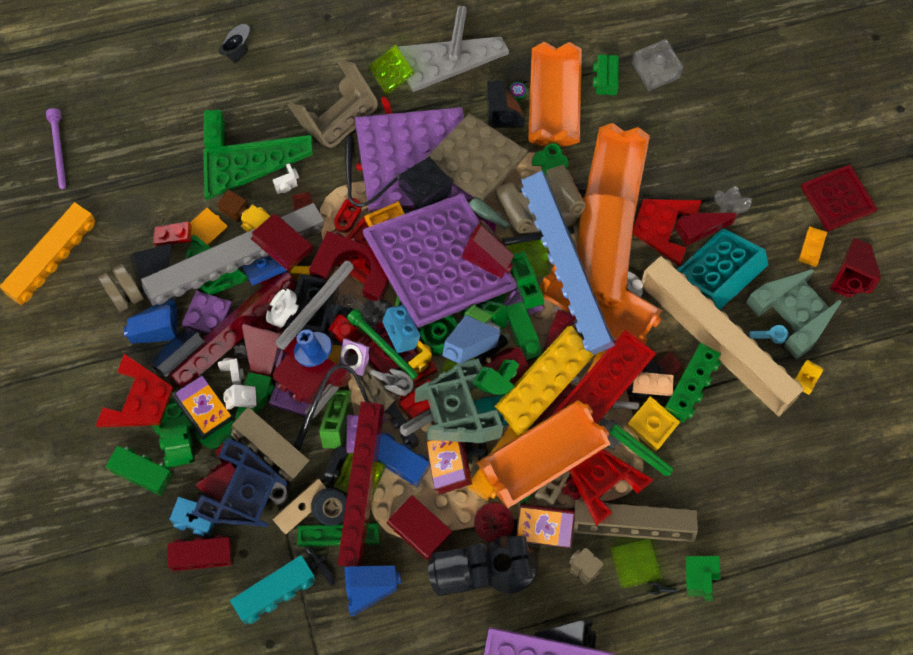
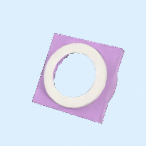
M346 338L343 339L339 364L348 365L358 375H364L365 367L369 361V347L360 342H354ZM350 348L354 349L358 354V362L354 366H351L347 360V352Z

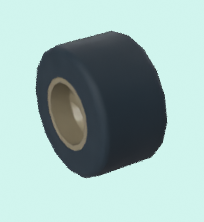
M332 488L320 490L311 502V512L314 518L328 526L342 523L344 521L347 496L341 491Z

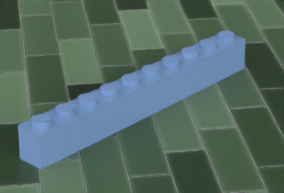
M540 171L521 180L524 186L521 190L525 198L528 197L530 201L528 208L531 214L536 216L535 225L538 231H542L543 237H541L545 248L548 247L550 251L548 258L551 264L556 266L555 275L559 282L562 281L564 286L561 288L562 293L570 301L568 307L572 316H576L578 322L575 325L578 332L584 336L582 342L586 351H590L595 355L615 346L547 176Z

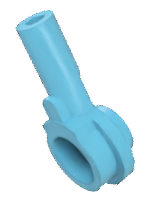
M781 325L772 327L770 331H749V338H770L776 344L784 343L789 335L788 330Z

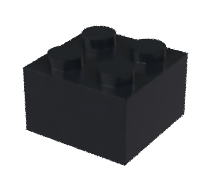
M430 156L399 174V188L418 209L437 203L451 194L452 181Z

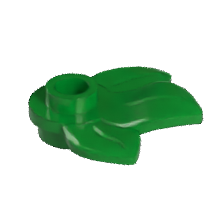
M554 143L547 145L544 150L536 152L532 158V166H542L541 170L546 176L549 169L564 165L566 170L568 168L567 157L562 154L561 148Z

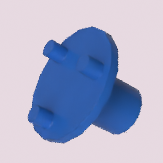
M305 329L297 335L294 356L300 365L314 367L323 363L329 357L332 343L326 334Z

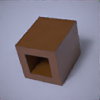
M227 190L217 203L219 211L236 222H239L243 212L249 209L247 201L230 190Z

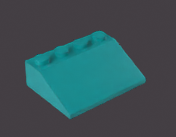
M722 228L680 266L677 271L683 273L687 281L697 286L701 294L711 299L715 307L721 310L769 264L765 249Z

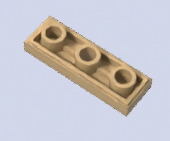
M316 479L277 513L272 520L286 535L311 513L313 497L317 492L326 487L319 479ZM303 503L304 507L299 510L298 505Z

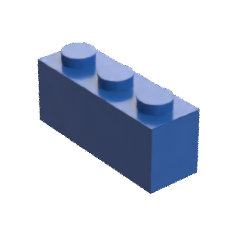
M381 433L377 463L413 486L418 487L430 469L428 458L420 453L418 455L413 453L412 449L404 443H397L392 435Z

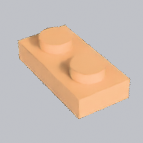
M641 372L633 381L632 393L672 396L673 375Z

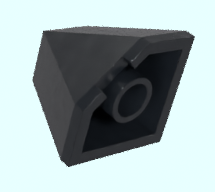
M499 80L487 81L488 125L492 128L524 127L525 115L507 83Z
M171 244L135 252L129 256L143 298H148L142 287L141 279L168 268Z
M591 618L545 629L534 635L540 638L596 649L597 635L595 631H591L593 625Z

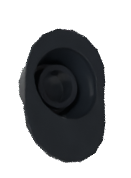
M240 24L234 27L220 46L219 54L226 55L233 63H238L248 52L246 40L250 33V27L247 24Z

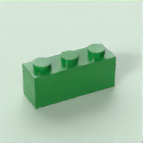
M117 446L105 466L109 472L161 497L173 478L170 467L166 468L163 463L157 465L152 462L153 459L144 454L140 457L135 454L133 449L127 446L124 449Z

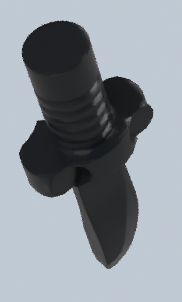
M312 546L307 548L305 552L313 561L310 565L312 570L318 568L330 586H333L334 577L324 564L327 560L325 555L319 557Z

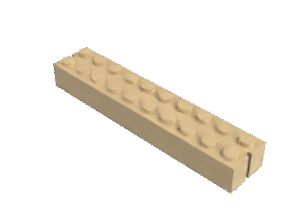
M660 256L644 271L641 280L643 283L642 288L700 343L720 352L721 355L718 360L722 361L721 363L778 417L797 400L804 390L800 382L792 379L784 367L777 365L769 353L763 352L754 339L748 338L740 326L732 323L728 315L717 309L714 302L702 295L700 289L687 281L686 276L678 272L669 260Z

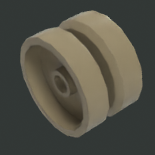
M122 264L113 268V274L117 279L115 282L108 273L98 277L120 313L129 308L125 296H128L133 304L143 300L138 290V285Z

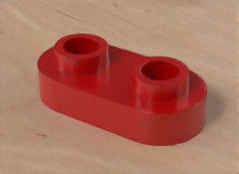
M349 198L346 199L334 218L335 229L340 233L349 232L361 213V207L353 206ZM352 198L354 202L360 203L356 198Z

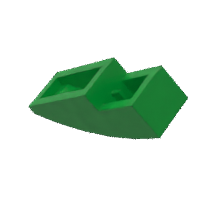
M525 251L513 254L514 257L511 263L514 265L511 272L526 310L543 305V293Z

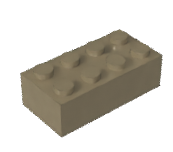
M249 407L230 428L231 436L237 442L243 441L254 454L262 458L264 463L276 470L277 474L284 481L287 480L290 483L310 461Z

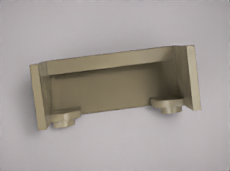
M343 60L337 62L346 75L339 84V91L343 97L318 118L315 113L307 111L304 106L294 103L288 104L301 126L322 145L329 148L335 147L356 128L355 117L370 116L378 106L377 99L356 65Z

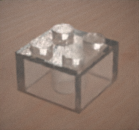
M666 39L634 53L632 64L648 91L680 78L683 65Z

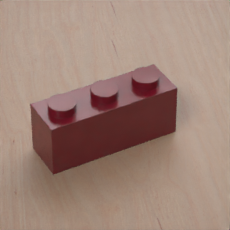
M216 535L214 539L196 537L193 539L194 541L176 539L173 540V543H167L168 568L171 572L233 566L232 541L226 535Z

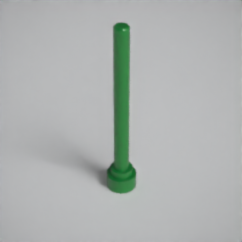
M358 308L351 311L347 316V320L352 325L359 326L412 380H415L418 377V373L364 321L363 313Z

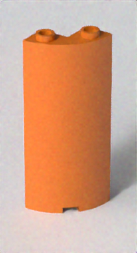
M542 42L532 48L528 141L541 146L554 143L558 144L559 147L580 142L582 49L571 42L559 48Z
M614 123L599 127L585 197L591 196L593 193L626 197L635 204L636 211L650 135L639 127L623 131Z
M593 193L591 196L583 197L586 208L580 217L576 250L596 299L611 308L625 303L635 204L626 197Z
M554 265L551 273L544 277L540 285L543 298L571 314L568 307L570 301L562 293L561 288L564 286L562 281L559 282L554 271L557 269ZM626 289L625 303L609 308L597 300L614 341L626 330L643 344H646L648 341L646 337L653 326L656 328L662 319L659 316L663 310Z
M579 400L575 401L477 462L486 480L492 485L496 495L507 508L610 445L607 438L609 436L608 431L604 426H599L594 422L591 416L593 412L588 404H583Z

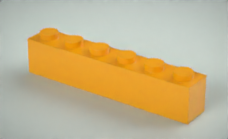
M74 202L0 285L2 291L21 306L29 301L37 288L44 284L45 279L56 271L59 263L69 256L74 246L78 245L82 241V237L93 229L96 223L93 215Z

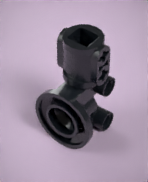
M514 535L498 537L488 546H486V543L470 545L468 548L431 554L432 558L428 562L430 583L437 596L457 594L489 586L502 593H517L526 589L534 581L538 571V558L534 548L527 542L526 536ZM502 554H507L511 559V566L505 572H500L497 567V560Z

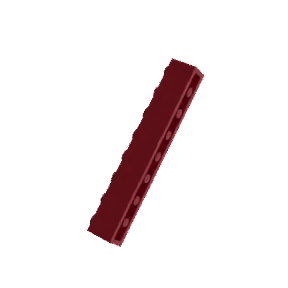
M287 272L272 277L202 338L206 343L172 371L169 376L181 388L198 378L244 337L242 326L248 318H256V321H262L266 318L267 310L271 312L273 306L270 303L279 291L283 289L285 291L287 289L293 292L296 291L297 283Z
M361 401L337 564L340 566H363L385 406L379 403Z

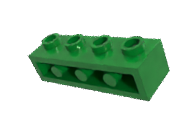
M702 343L699 344L665 407L670 414L682 423L687 418L691 420L696 410L693 408L695 402L700 403L705 394L702 392L703 387H708L713 379L710 376L712 370L717 371L722 362L718 360L721 355L720 352Z

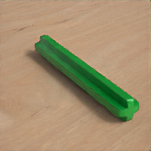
M618 424L611 427L609 432L612 436L664 476L671 475L673 471L671 465Z

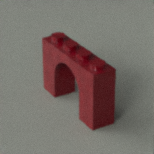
M327 231L309 268L310 276L330 279L336 266L342 260L349 257L361 258L371 267L370 274L362 289L363 297L374 302L377 300L382 302L390 281L370 245L361 244L360 241L354 238H345L338 232L332 233Z

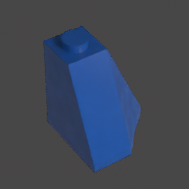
M174 298L168 299L164 304H156L127 319V326H124V335L131 344L172 341L177 337V304Z
M395 566L344 567L350 616L357 615L397 591V584H401L400 571L396 572Z

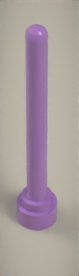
M52 108L46 111V118L52 128L59 188L63 190L66 188V179L58 124L61 120V111Z

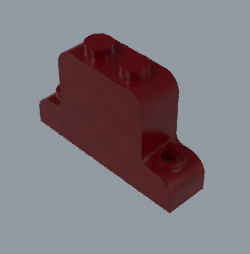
M294 337L287 347L282 350L287 355L275 369L273 377L278 382L276 387L282 392H290L293 394L291 397L300 404L302 401L306 404H312L326 374L337 364L327 358L323 363L314 367L300 365L294 356V349L297 344V337ZM339 368L331 374L324 390L329 384L334 387H344L352 377L346 370Z

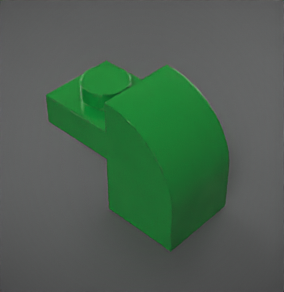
M505 359L497 372L492 368L482 367L472 384L486 393L506 394L515 387L509 381L516 375L519 364L514 360Z

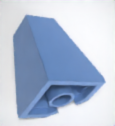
M465 315L445 341L442 356L461 364L495 348L498 345L501 330Z

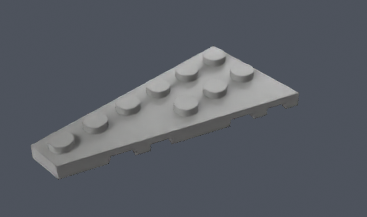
M502 37L462 40L457 61L449 60L451 41L391 47V52L412 92H415L508 55L509 49Z

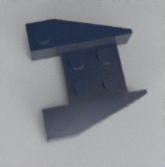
M226 438L218 457L236 464L235 471L221 502L201 494L193 510V515L211 523L268 527L269 523L259 519L275 482L285 486L287 482L246 445Z

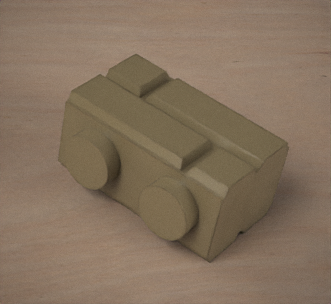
M587 548L582 551L578 549L569 561L571 564L569 572L576 578L579 577V581L585 586L594 580L603 566V562L597 557H593L594 554Z

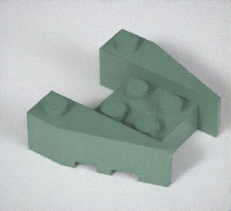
M813 270L766 283L750 294L746 302L758 317L773 307L795 331L788 338L784 347L796 360L813 347L842 302L839 300L831 307H828L807 283L814 272Z
M479 358L457 364L450 371L440 374L435 380L426 382L416 388L415 403L428 400L436 424L428 426L427 440L483 443L501 438L503 425L498 411L494 410L477 414L469 391L478 388L472 383L482 369Z

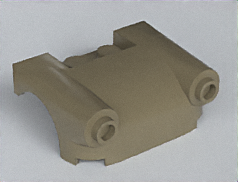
M564 165L547 170V179L566 226L569 227L576 223V220L586 208V204ZM513 182L497 187L495 192L496 199L502 203L506 211L512 235L521 236L542 232L541 230L538 231L534 221L537 220L535 214L532 215L528 208L530 201L528 197L525 198L521 190L524 187L523 184L514 186Z

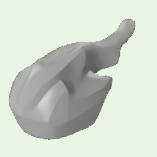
M373 369L370 371V374L386 383L384 387L395 395L406 396L413 389L412 378L401 370L390 369L393 375L381 373Z

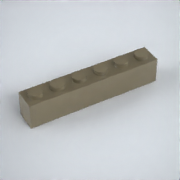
M575 501L573 533L695 542L697 536V510L604 503L612 511V514L596 526L585 502Z

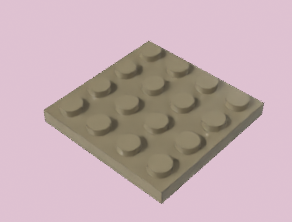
M469 113L427 157L430 156L452 183L484 202L527 156L528 151Z

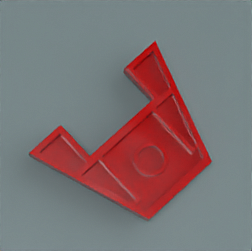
M643 199L632 234L680 267L686 247L669 242L677 214L689 216L693 213H698L701 200Z
M124 354L117 372L135 378L122 412L103 407L96 423L97 428L161 425L174 388Z
M604 449L569 470L596 526L612 514V511L600 499L605 493L623 479L637 493L641 492L654 480Z

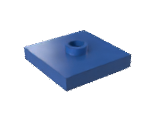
M271 256L260 257L252 264L242 266L252 285L286 271Z

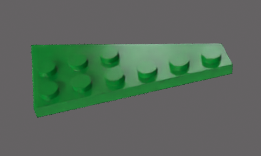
M307 135L203 149L204 198L207 201L225 193L227 190L235 189L286 167V164H293L313 155L312 136Z

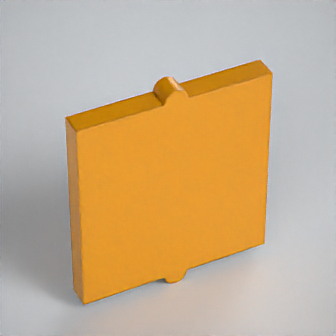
M208 208L190 222L192 224L191 237L196 235L208 246L228 229V226L220 219L219 215H215Z

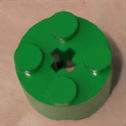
M446 316L420 327L421 343H426L430 347L432 356H442L445 341L458 326L456 320L452 316Z
M187 424L164 428L159 431V442L161 450H164L165 453L164 463L166 468L195 463V455L191 452L193 451L192 439Z

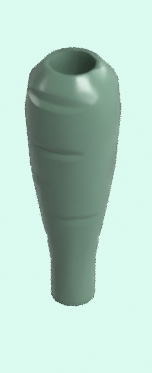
M477 198L470 201L469 205L476 215L501 226L505 230L509 227L510 223L499 216L485 202Z

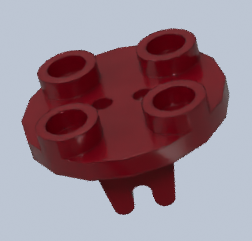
M490 502L476 511L474 527L481 539L491 543L498 537L511 534L514 528V518L512 512L504 504Z

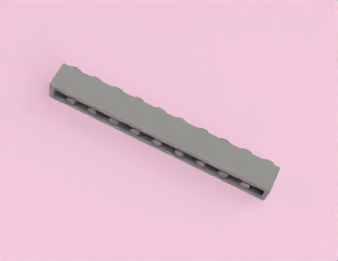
M314 203L281 217L304 238L311 234L316 235L320 233L324 227V220ZM251 230L141 279L142 287L152 306L156 304L161 305L174 296L179 297L187 290L197 289L207 281L217 280L227 272L232 273L238 267L250 265L260 257L265 258L269 255L251 240L252 232L254 231Z

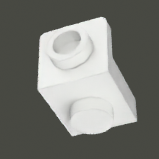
M286 164L288 174L273 179L277 194L286 193L298 186L296 180L299 178L295 168H291L290 164Z
M225 358L219 361L218 367L221 372L231 371L233 385H242L245 375L243 368H240L238 360Z
M232 385L224 393L226 409H232L234 406L255 407V387Z

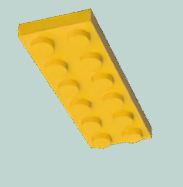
M568 326L514 384L515 387L506 393L495 405L496 409L518 436L525 433L594 356L590 351H586L581 337L572 326Z

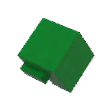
M686 556L688 596H704L705 601H713L712 580H721L720 557Z

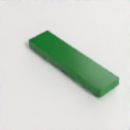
M368 523L365 545H379L378 523ZM343 524L334 526H297V546H340Z

